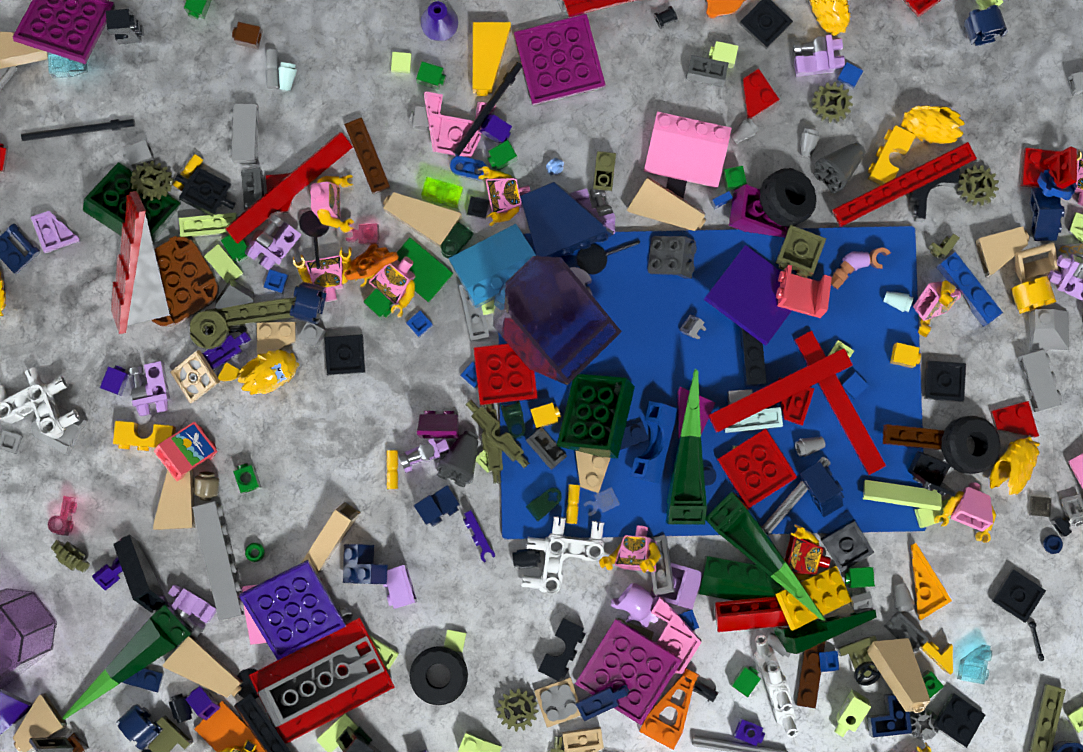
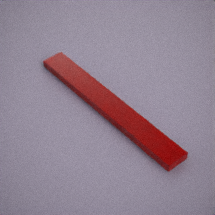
M339 132L224 229L235 243L238 244L267 220L271 213L274 214L352 149L353 146L344 134Z
M969 142L832 209V213L839 226L842 227L975 161L977 157Z
M812 331L794 340L808 366L826 357ZM836 374L818 382L820 389L867 474L870 475L885 467L886 465Z
M845 348L709 414L708 417L717 433L853 366Z

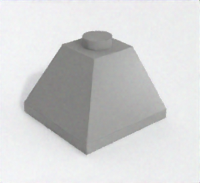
M1035 309L1029 312L1030 350H1069V318L1067 311Z

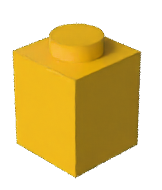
M895 343L890 363L914 368L921 360L920 348Z
M553 403L530 409L536 429L558 423V418L561 417L558 406L554 407Z

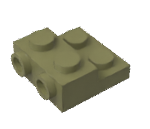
M791 225L781 246L776 264H779L781 270H785L788 265H792V270L797 271L796 274L804 278L811 277L814 274L826 238Z

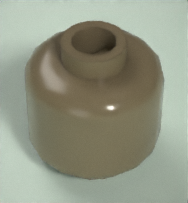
M209 471L199 472V475L194 478V494L203 501H210L212 497L218 495L219 478L215 476V473Z

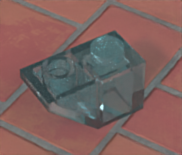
M48 54L49 74L52 78H67L87 73L88 61L86 64L55 54Z
M982 644L962 658L957 679L985 684L989 677L988 661L992 659L991 646Z

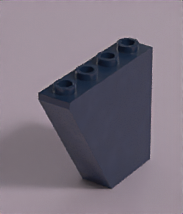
M555 182L520 196L537 257L545 263L555 262L558 257L572 255L575 250L587 249L591 247V244L608 240V237L614 235L609 227Z

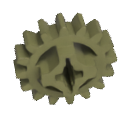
M827 82L825 88L819 86V92L815 91L813 94L816 98L811 100V103L815 104L812 110H817L815 116L821 115L822 122L828 119V124L832 120L837 124L839 118L845 120V114L849 115L851 112L848 108L853 106V103L849 102L853 97L847 96L849 89L844 91L843 84L837 87L836 82L832 86ZM821 97H822V100L824 101L822 106H820V98H821ZM837 100L835 105L832 104L827 107L829 101ZM842 100H844V109H842L841 105Z
M151 161L150 165H147L146 162H143V167L137 165L136 170L132 172V189H137L138 195L142 193L143 199L149 196L151 201H153L154 197L160 200L161 195L166 197L168 192H171L173 184L172 173L167 172V167L161 168V163L154 165V162Z
M973 165L971 170L967 168L964 170L965 174H960L959 177L962 180H959L958 185H961V187L957 189V192H962L960 199L965 197V204L971 201L972 207L976 206L977 203L982 207L984 201L989 204L991 202L990 198L994 199L996 197V194L993 192L999 190L998 187H995L999 180L993 179L996 174L991 175L989 173L990 168L985 171L983 165L979 169H977L976 165ZM980 174V177H974L971 175ZM981 180L979 189H977L974 192V190L976 189V183H978ZM976 195H981V196H985V197L976 198L975 196H976Z
M56 540L51 546V549L57 554L55 557L70 570L74 571L76 568L78 571L80 570L85 573L89 568L90 563L84 558L86 555L67 541L65 544Z
M520 688L517 689V693L510 689V695L504 693L503 697L505 699L498 700L501 707H497L496 710L501 711V713L497 717L504 719L501 724L507 723L508 730L514 726L516 732L518 727H521L524 731L526 724L530 727L532 726L531 719H537L533 714L539 712L538 709L534 708L538 703L532 702L534 696L530 695L528 697L527 690L522 694L520 693ZM513 697H519L518 701L513 703L508 700ZM526 700L530 704L531 712L525 708ZM520 705L524 713L519 712L515 715L512 707ZM504 708L510 712L511 716L509 719L505 715ZM518 718H527L521 723H515Z

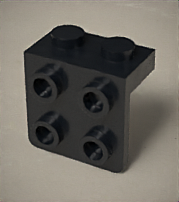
M917 451L908 469V472L913 475L912 479L923 484L922 487L929 491L935 489L945 497H948V495L955 497L956 492L943 483L950 465L946 461Z

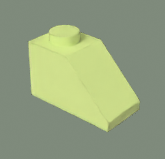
M466 731L458 752H500L502 746Z

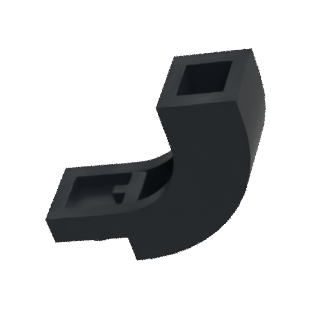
M960 168L910 192L908 202L916 203L912 208V216H915V222H923L926 219L927 197L931 189L940 186L956 187L959 184Z

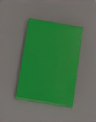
M410 237L397 251L399 262L404 257H408L413 261V265L409 270L415 274V292L428 303L454 275Z

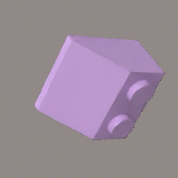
M671 563L675 592L657 596H661L668 603L692 610L703 572ZM652 587L651 595L654 597L656 595L654 594V590Z
M407 565L387 570V584H383V586L388 587L389 590L387 595L389 606L393 605V608L396 609L416 603L417 598Z

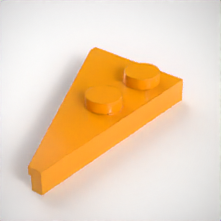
M913 543L910 546L917 616L919 620H922L952 600L918 545Z

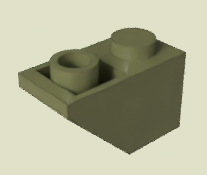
M597 151L593 190L612 191L616 153Z

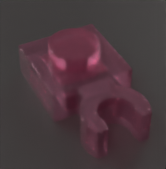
M377 223L359 224V230L352 229L349 232H353V236L346 238V241L349 243H354L359 239V244L361 245L379 244V225Z

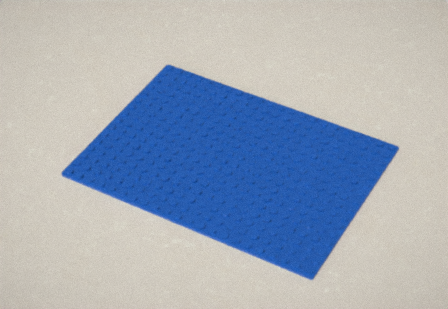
M913 226L800 228L826 238L814 274L811 277H807L812 280L820 281L824 275L832 277L836 269L841 268L842 259L853 251L868 252L870 254L874 249L886 248L891 254L884 256L882 253L877 254L876 261L882 264L883 269H875L871 265L859 268L857 271L848 274V278L838 289L831 285L828 310L821 318L792 311L770 342L766 346L763 344L766 384L762 386L745 387L743 373L744 355L740 340L741 327L706 302L704 298L745 245L777 269L784 271L779 268V264H776V260L785 237L744 232L739 229L615 232L614 235L608 237V240L593 244L602 247L605 252L640 240V244L608 255L606 267L600 273L588 274L592 282L585 286L590 287L593 297L590 298V304L584 306L582 305L577 288L562 293L556 272L567 268H579L577 255L580 249L575 250L572 255L558 257L552 263H545L539 260L544 269L543 274L519 286L532 314L533 321L516 328L502 296H499L502 311L498 312L499 345L531 341L537 399L500 403V436L505 432L509 433L524 451L521 455L530 463L523 468L517 460L511 461L502 451V537L504 539H528L529 536L545 539V537L552 533L553 517L559 516L558 525L560 524V517L566 518L569 484L580 485L575 450L559 447L567 457L554 469L550 470L526 440L539 430L535 427L530 409L553 403L554 407L558 406L561 417L558 418V423L542 428L557 444L574 374L627 378L635 388L626 427L642 421L649 440L620 450L618 458H610L599 494L580 487L577 524H569L565 520L564 535L567 537L590 538L592 521H597L598 524L599 521L604 522L602 538L624 537L625 535L635 536L637 526L648 527L647 537L662 535H719L707 521H705V525L666 523L667 498L680 440L678 439V414L660 483L648 482L630 476L635 457L641 456L647 450L650 443L651 432L649 425L645 421L649 401L677 408L678 389L682 387L690 391L693 373L697 369L699 396L715 402L711 412L713 413L728 406V391L752 389V393L778 381L779 377L784 378L807 367L808 365L794 340L810 331L813 332L826 357L838 340L854 350L850 357L853 366L836 373V376L842 385L856 372L869 385L856 399H853L847 392L846 394L886 466L870 475L867 474L818 383L810 386L814 388V392L802 426L783 420L781 401L766 408L781 407L783 427L768 428L767 431L797 478L749 509L759 524L763 526L802 481L800 473L816 464L822 457H825L831 462L828 466L832 472L831 478L834 482L837 480L843 489L841 492L844 495V506L823 517L814 504L811 493L807 490L770 534L795 533L797 531V527L794 526L795 524L811 533H831L853 519L862 533L925 531L926 527H919L915 514V509L919 507L863 499V484L865 480L924 488L922 487L923 484L913 480V475L908 472L917 451L924 453L923 448L883 444V426L886 424L923 428L920 363L916 364L914 368L890 363L895 343L920 348L918 333L919 316L913 308L918 300L915 228ZM523 233L537 256L531 233ZM653 236H684L696 241L697 250L694 254L692 279H686L677 275L650 274L648 272L651 239ZM791 270V274L797 275V271ZM886 292L910 294V297H914L909 312H902L883 302ZM689 315L698 317L705 322L703 326L706 330L700 329L697 333L700 339L692 338L680 331ZM708 419L701 434L703 467H712L716 472V480L711 485H705L706 516L731 492H734L741 499L717 459L733 450V446L741 445L764 429L725 433L723 429L716 433L710 419ZM821 436L824 438L825 448L807 457L797 454L795 442L799 441V439Z

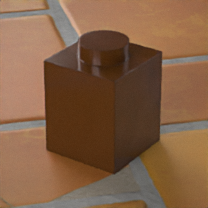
M238 22L237 27L233 29L232 38H234L236 45L259 49L263 31L259 26Z

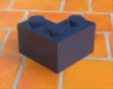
M1032 188L1029 202L1033 213L1030 228L1034 241H1057L1058 233H1061L1062 230L1061 217H1064L1065 214L1064 206L1061 205V198L1055 196L1047 197L1042 193V188Z
M819 461L800 473L803 483L811 493L813 502L823 517L844 506V495L841 492L843 489L837 480L834 482L831 478L832 472L827 465L823 466Z
M447 485L413 506L427 526L431 525L434 527L443 521L441 517L446 514L451 516L459 511L457 507L460 506V503Z
M344 544L343 583L387 584L388 565L374 564V545Z
M894 693L884 694L886 714L867 716L869 736L875 738L911 734L910 713L905 712Z

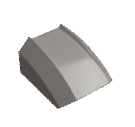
M57 405L60 416L70 412ZM37 417L31 429L34 437L70 455L87 420L80 417V421L66 427L63 435L58 439H53L41 433L36 423Z

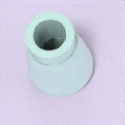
M281 62V66L278 67L279 89L291 91L297 72L296 65Z
M887 291L883 302L902 312H909L914 297H910V294Z

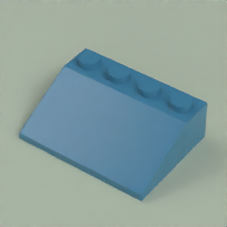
M517 224L448 258L475 309L501 296L502 292L516 285L521 286L542 275L544 271L536 254Z

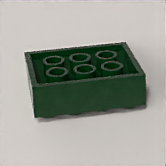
M118 162L84 198L83 212L121 236L122 223L125 222L127 195L130 192L137 191V189H132L131 176L133 171ZM141 193L139 197L146 210L145 214L152 243H154L180 207L181 202L168 194L166 197L161 195L160 200L154 197L153 201H151L149 196L143 199V194Z
M574 374L557 446L599 457L618 458L635 386L627 378Z

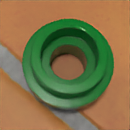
M251 543L246 547L245 555L249 561L258 562L263 559L265 550L261 544ZM253 549L259 551L257 556L252 555Z

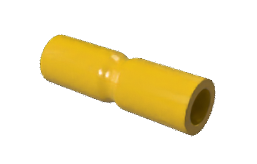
M194 154L180 174L189 178L204 160ZM174 181L172 184L180 191L184 189V184L178 181Z
M397 450L387 451V489H398Z
M569 484L566 523L577 524L580 485Z

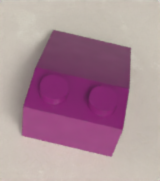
M745 184L733 191L729 226L744 232L786 237L789 227L778 225L768 218V215L763 211L760 202V189Z
M424 411V414L419 415L417 435L420 439H458L459 415L455 414V411H443V414H436V411Z

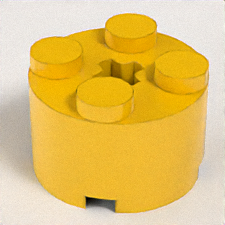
M1047 276L1022 283L1011 289L1019 314L1040 309L1043 305L1046 306L1056 302Z

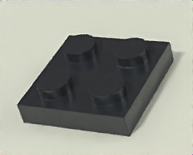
M761 0L739 24L767 49L793 23V20L773 1Z
M363 334L324 337L327 376L366 373Z
M926 361L924 399L964 402L966 363Z
M854 519L821 538L822 543L840 572L845 571L874 553Z
M1011 569L991 602L1023 623H1026L1046 590L1016 570Z
M951 693L933 727L963 748H967L985 714L955 693Z

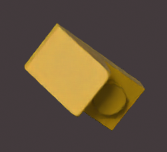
M932 641L930 643L926 642L919 647L946 674L951 675L953 673L952 644L948 643L940 653L938 652L939 648Z

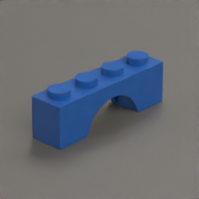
M956 252L936 266L944 278L953 283L962 293L971 308L972 314L983 327L1003 313Z
M649 401L645 421L649 425L651 432L650 443L647 450L641 456L635 457L631 477L657 484L660 483L678 412L677 408Z

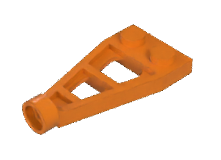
M685 668L682 676L651 709L639 732L674 750L683 733L694 684L699 675ZM685 677H687V678L690 679L691 681H690V682H687V681L685 680ZM678 689H681L686 694L681 706L674 704L670 700ZM670 706L677 710L678 715L674 725H668L659 719V714L666 707Z

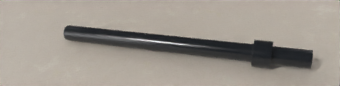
M516 62L511 71L505 74L501 85L454 149L453 153L459 157L509 85L512 86L516 80V75L522 68L521 63Z
M115 119L107 123L21 134L22 141H30L104 130L119 131L121 128L134 127L135 120L120 121Z

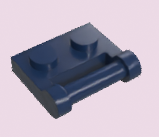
M15 223L10 225L0 236V259L15 275L40 253V250L23 236ZM11 236H14L28 251L26 256L9 239Z

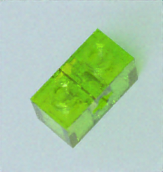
M426 177L421 196L424 200L459 209L464 189L461 186Z

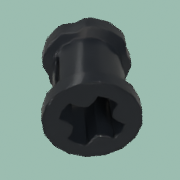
M669 6L667 10L659 14L654 13L655 21L660 29L664 28V25L678 21L672 6Z

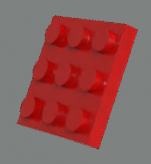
M531 341L474 347L480 405L537 399Z
M764 429L717 459L748 508L797 478L767 429Z

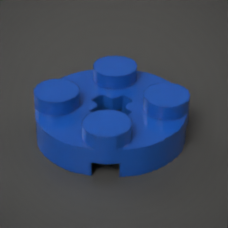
M1050 169L1040 173L1037 182L1043 189L1042 193L1045 196H1055L1064 200L1071 199L1077 188L1076 183L1061 189L1056 186L1054 178L1051 177Z

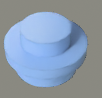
M558 158L552 159L546 166L548 174H560L563 170L564 162Z

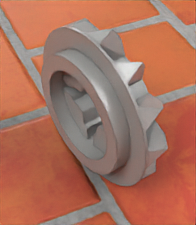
M929 709L919 713L913 712L910 716L911 734L920 740L932 739L938 733V730L933 727L938 716ZM928 719L927 724L931 729L924 728L921 730L922 725L917 720L925 721Z

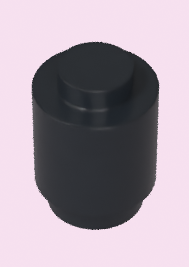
M519 549L517 552H512L514 568L538 567V563H541L540 551H536V549Z
M182 693L172 696V701L169 702L174 720L176 719L177 724L192 719L191 714L193 713L191 706L185 700L188 696L183 697Z

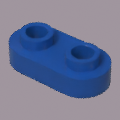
M463 156L454 157L450 163V168L454 175L473 180H482L478 176L484 175L483 171L480 174H476L475 169L487 167L483 161ZM462 164L463 169L458 170L456 166Z

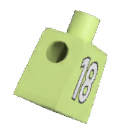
M851 689L836 716L839 724L834 732L841 737H845L849 729L855 732L871 708L869 699Z

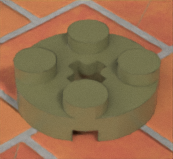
M215 311L199 312L190 322V337L201 348L209 350L217 348L227 339L229 333L227 321L221 314ZM205 326H213V333L206 335Z

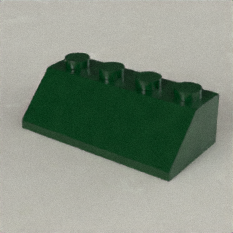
M705 556L703 575L699 588L700 595L735 601L775 597V594L781 590V585L757 565Z

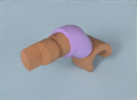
M877 248L872 250L870 254L868 252L855 251L847 254L842 259L841 268H837L833 273L831 285L838 289L848 278V274L857 271L859 268L871 265L875 269H883L882 264L876 261V256L878 253L887 256L891 252L886 248Z

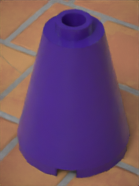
M436 1L431 3L421 17V27L424 34L431 40L446 41L456 33L458 17L451 7Z

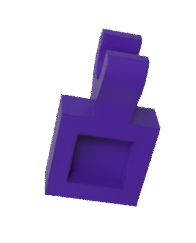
M118 557L115 558L111 567L106 564L92 575L93 580L105 591L121 579L118 574L123 572Z

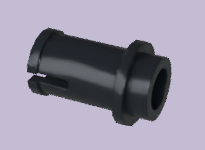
M699 680L693 689V692L708 699V702H714L719 693L716 691V688L712 689Z

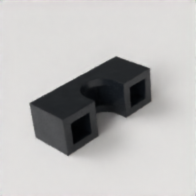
M129 9L106 11L107 30L111 35L115 34V40L119 45L142 43L141 36H144L143 25H140L139 20L136 19L135 14L133 15Z
M741 328L740 340L744 355L743 373L745 387L765 385L766 373L763 344Z
M563 618L555 636L564 641L565 650L559 656H552L546 653L538 672L557 681L560 678L564 679L569 670L566 667L569 660L573 661L576 656L577 650H575L577 643H582L586 635L583 632L584 628Z

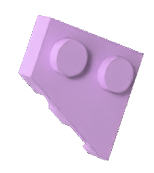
M50 211L31 217L44 254L80 242L79 238Z

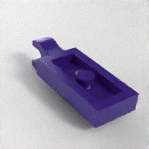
M246 332L237 338L230 335L221 346L211 350L208 349L202 354L212 370H215L241 353L242 349L240 346L252 339Z
M472 510L464 513L466 518L463 521L467 529L472 528L475 534L471 536L475 545H480L482 548L481 560L486 562L484 555L487 552L491 553L494 558L495 553L490 548Z

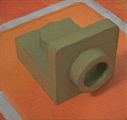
M953 233L950 238L946 236L940 246L933 242L928 249L931 250L930 253L934 257L944 259L960 237Z

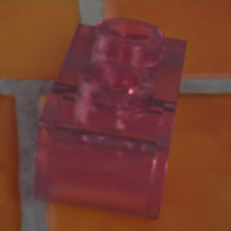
M63 497L60 516H53L48 521V529L51 532L63 536H69V532H72L74 522L71 520L73 513L75 514L77 510L76 498ZM58 519H60L63 524L62 528L59 530L55 528V522Z

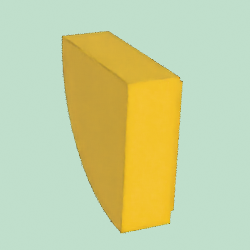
M226 362L218 379L223 382L233 381L240 376V369Z

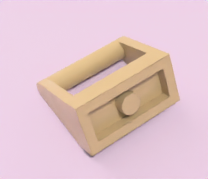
M1053 242L1016 252L1015 273L1021 284L1034 281L1037 278L1048 277L1052 269L1059 272L1056 249ZM1048 252L1047 258L1023 264L1022 258Z

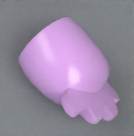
M631 583L619 598L611 600V606L630 613L625 621L626 623L636 620L640 621L643 627H648L650 621L656 623L659 620L657 616L651 613V610L660 596L653 597L640 585Z

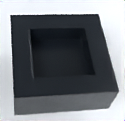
M471 196L467 216L486 220L490 200Z
M1058 516L1050 521L1061 537H1066L1072 533L1070 530L1071 525L1064 517Z

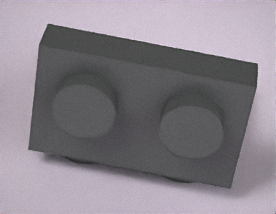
M653 236L651 239L648 272L650 274L677 275L686 279H692L694 254L697 250L696 241L684 236Z

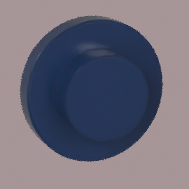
M704 466L705 485L708 486L715 482L716 472L712 467Z
M1049 535L1044 539L1043 547L1046 552L1057 554L1063 548V541L1057 535Z

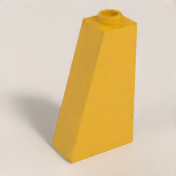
M473 22V94H477V96H488V94L493 92L511 33V22Z

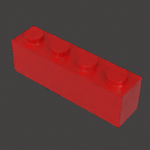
M776 596L715 602V620L718 632L789 625Z

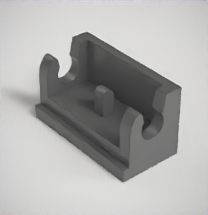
M691 55L686 80L723 87L729 63Z
M261 168L243 169L241 172L244 210H247L264 196L263 171Z
M543 428L537 430L526 440L550 470L554 469L567 457Z
M896 612L884 625L897 639L909 638L913 652L919 651V647L929 640L900 612Z

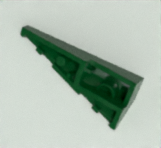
M870 609L861 613H850V616L846 617L839 615L827 617L825 621L816 619L795 630H791L790 627H774V632L788 653L799 654L877 618L876 610Z

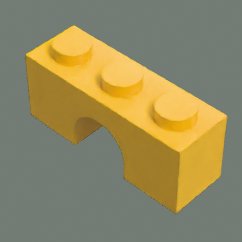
M896 125L892 130L888 129L884 136L886 140L884 147L880 145L875 155L878 159L876 163H871L867 171L870 173L868 179L879 185L895 179L899 168L890 163L889 154L897 152L905 156L916 135Z
M115 421L113 444L118 445V449L130 450V446H134L139 451H149V448H156L158 444L174 435L176 427L154 424L152 434L148 438L142 439L138 434L137 423Z

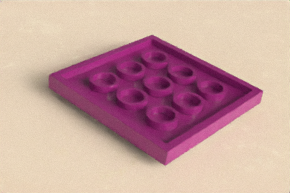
M32 0L13 35V41L86 64L106 25V11L114 10L115 4L108 0Z
M587 14L514 32L532 106L606 87Z
M615 618L575 684L592 695L610 686L615 691L626 684L630 691L628 692L629 695L618 699L620 704L614 709L642 725L681 664L682 659Z

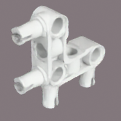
M30 368L25 371L30 386L9 398L5 386L0 385V419L12 424L20 421L25 415L34 411L37 417L36 423L41 433L53 439H58L63 435L66 427L80 421V417H77L79 414L75 409L60 416L54 394L68 388V384H65L67 381L62 376L49 384L43 383L37 368Z
M554 516L553 529L549 536L545 537V539L528 536L527 549L544 550L545 557L542 575L540 577L523 575L522 587L538 588L541 592L556 594L561 587L563 579L561 572L562 563L565 558L577 557L586 561L601 559L604 554V540L602 539L604 522L599 521L598 524L597 521H592L591 537L588 539L567 537L564 535L566 518L560 517V524L558 525L559 516ZM556 541L562 545L557 551L551 549V544ZM591 547H599V553L591 555L589 553ZM549 580L557 582L553 589L547 588L546 583Z
M759 635L755 639L757 650L754 653V658L766 683L775 721L784 727L789 738H793L798 735V730L794 723L796 716L791 702L789 685L778 664L773 648H770L766 636Z

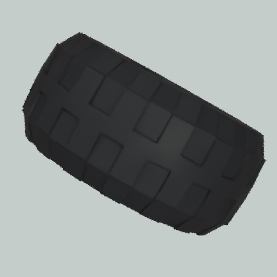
M793 168L780 169L769 175L763 181L760 188V202L763 211L768 215V218L780 226L790 227L791 225H798L807 220L815 211L817 202L815 188L811 180L798 170Z
M965 416L953 420L944 430L941 439V449L946 462L954 470L965 474L984 472L992 467L998 459L1001 448L999 434L993 424L987 421V419L978 416ZM969 435L975 442L973 454L967 449L966 442Z
M443 646L428 648L422 651L413 661L409 676L410 684L415 694L424 702L432 705H446L455 701L463 693L467 685L468 670L466 663L456 651ZM434 664L445 665L451 673V679L444 687H435L428 681V669Z

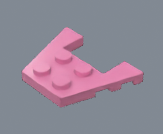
M426 91L424 92L433 152L456 156L453 153L454 149L474 121L441 115L443 94ZM477 102L475 120L487 103ZM496 105L491 110L489 115H491V113L494 112ZM477 130L459 156L471 158L482 133Z
M660 596L651 613L668 623L656 643L682 659L681 664L675 671V673L682 674L700 646L701 639Z

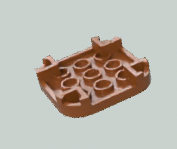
M171 237L169 241L154 249L170 315L153 319L152 322L162 327H172L210 306L219 294V285L216 277L199 248L192 240L186 237Z

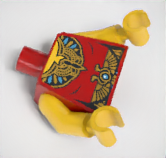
M795 524L794 526L797 527V531L790 535L784 560L797 579L801 581L809 578L811 574H817L818 567L828 568L831 558L822 555L823 548L819 546V540L810 531Z

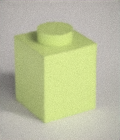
M716 41L715 46L710 48L709 58L728 62V68L733 69L738 46Z

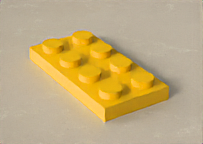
M837 566L800 582L822 615L828 614L851 602V597ZM786 589L775 594L791 630H795L818 618Z

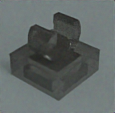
M1031 496L1029 516L1050 517L1052 498Z

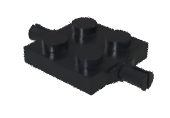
M199 167L196 168L189 178L177 173L174 179L184 184V190L180 194L179 200L214 217L218 208L222 205L232 210L236 205V202L226 198L231 188V183Z

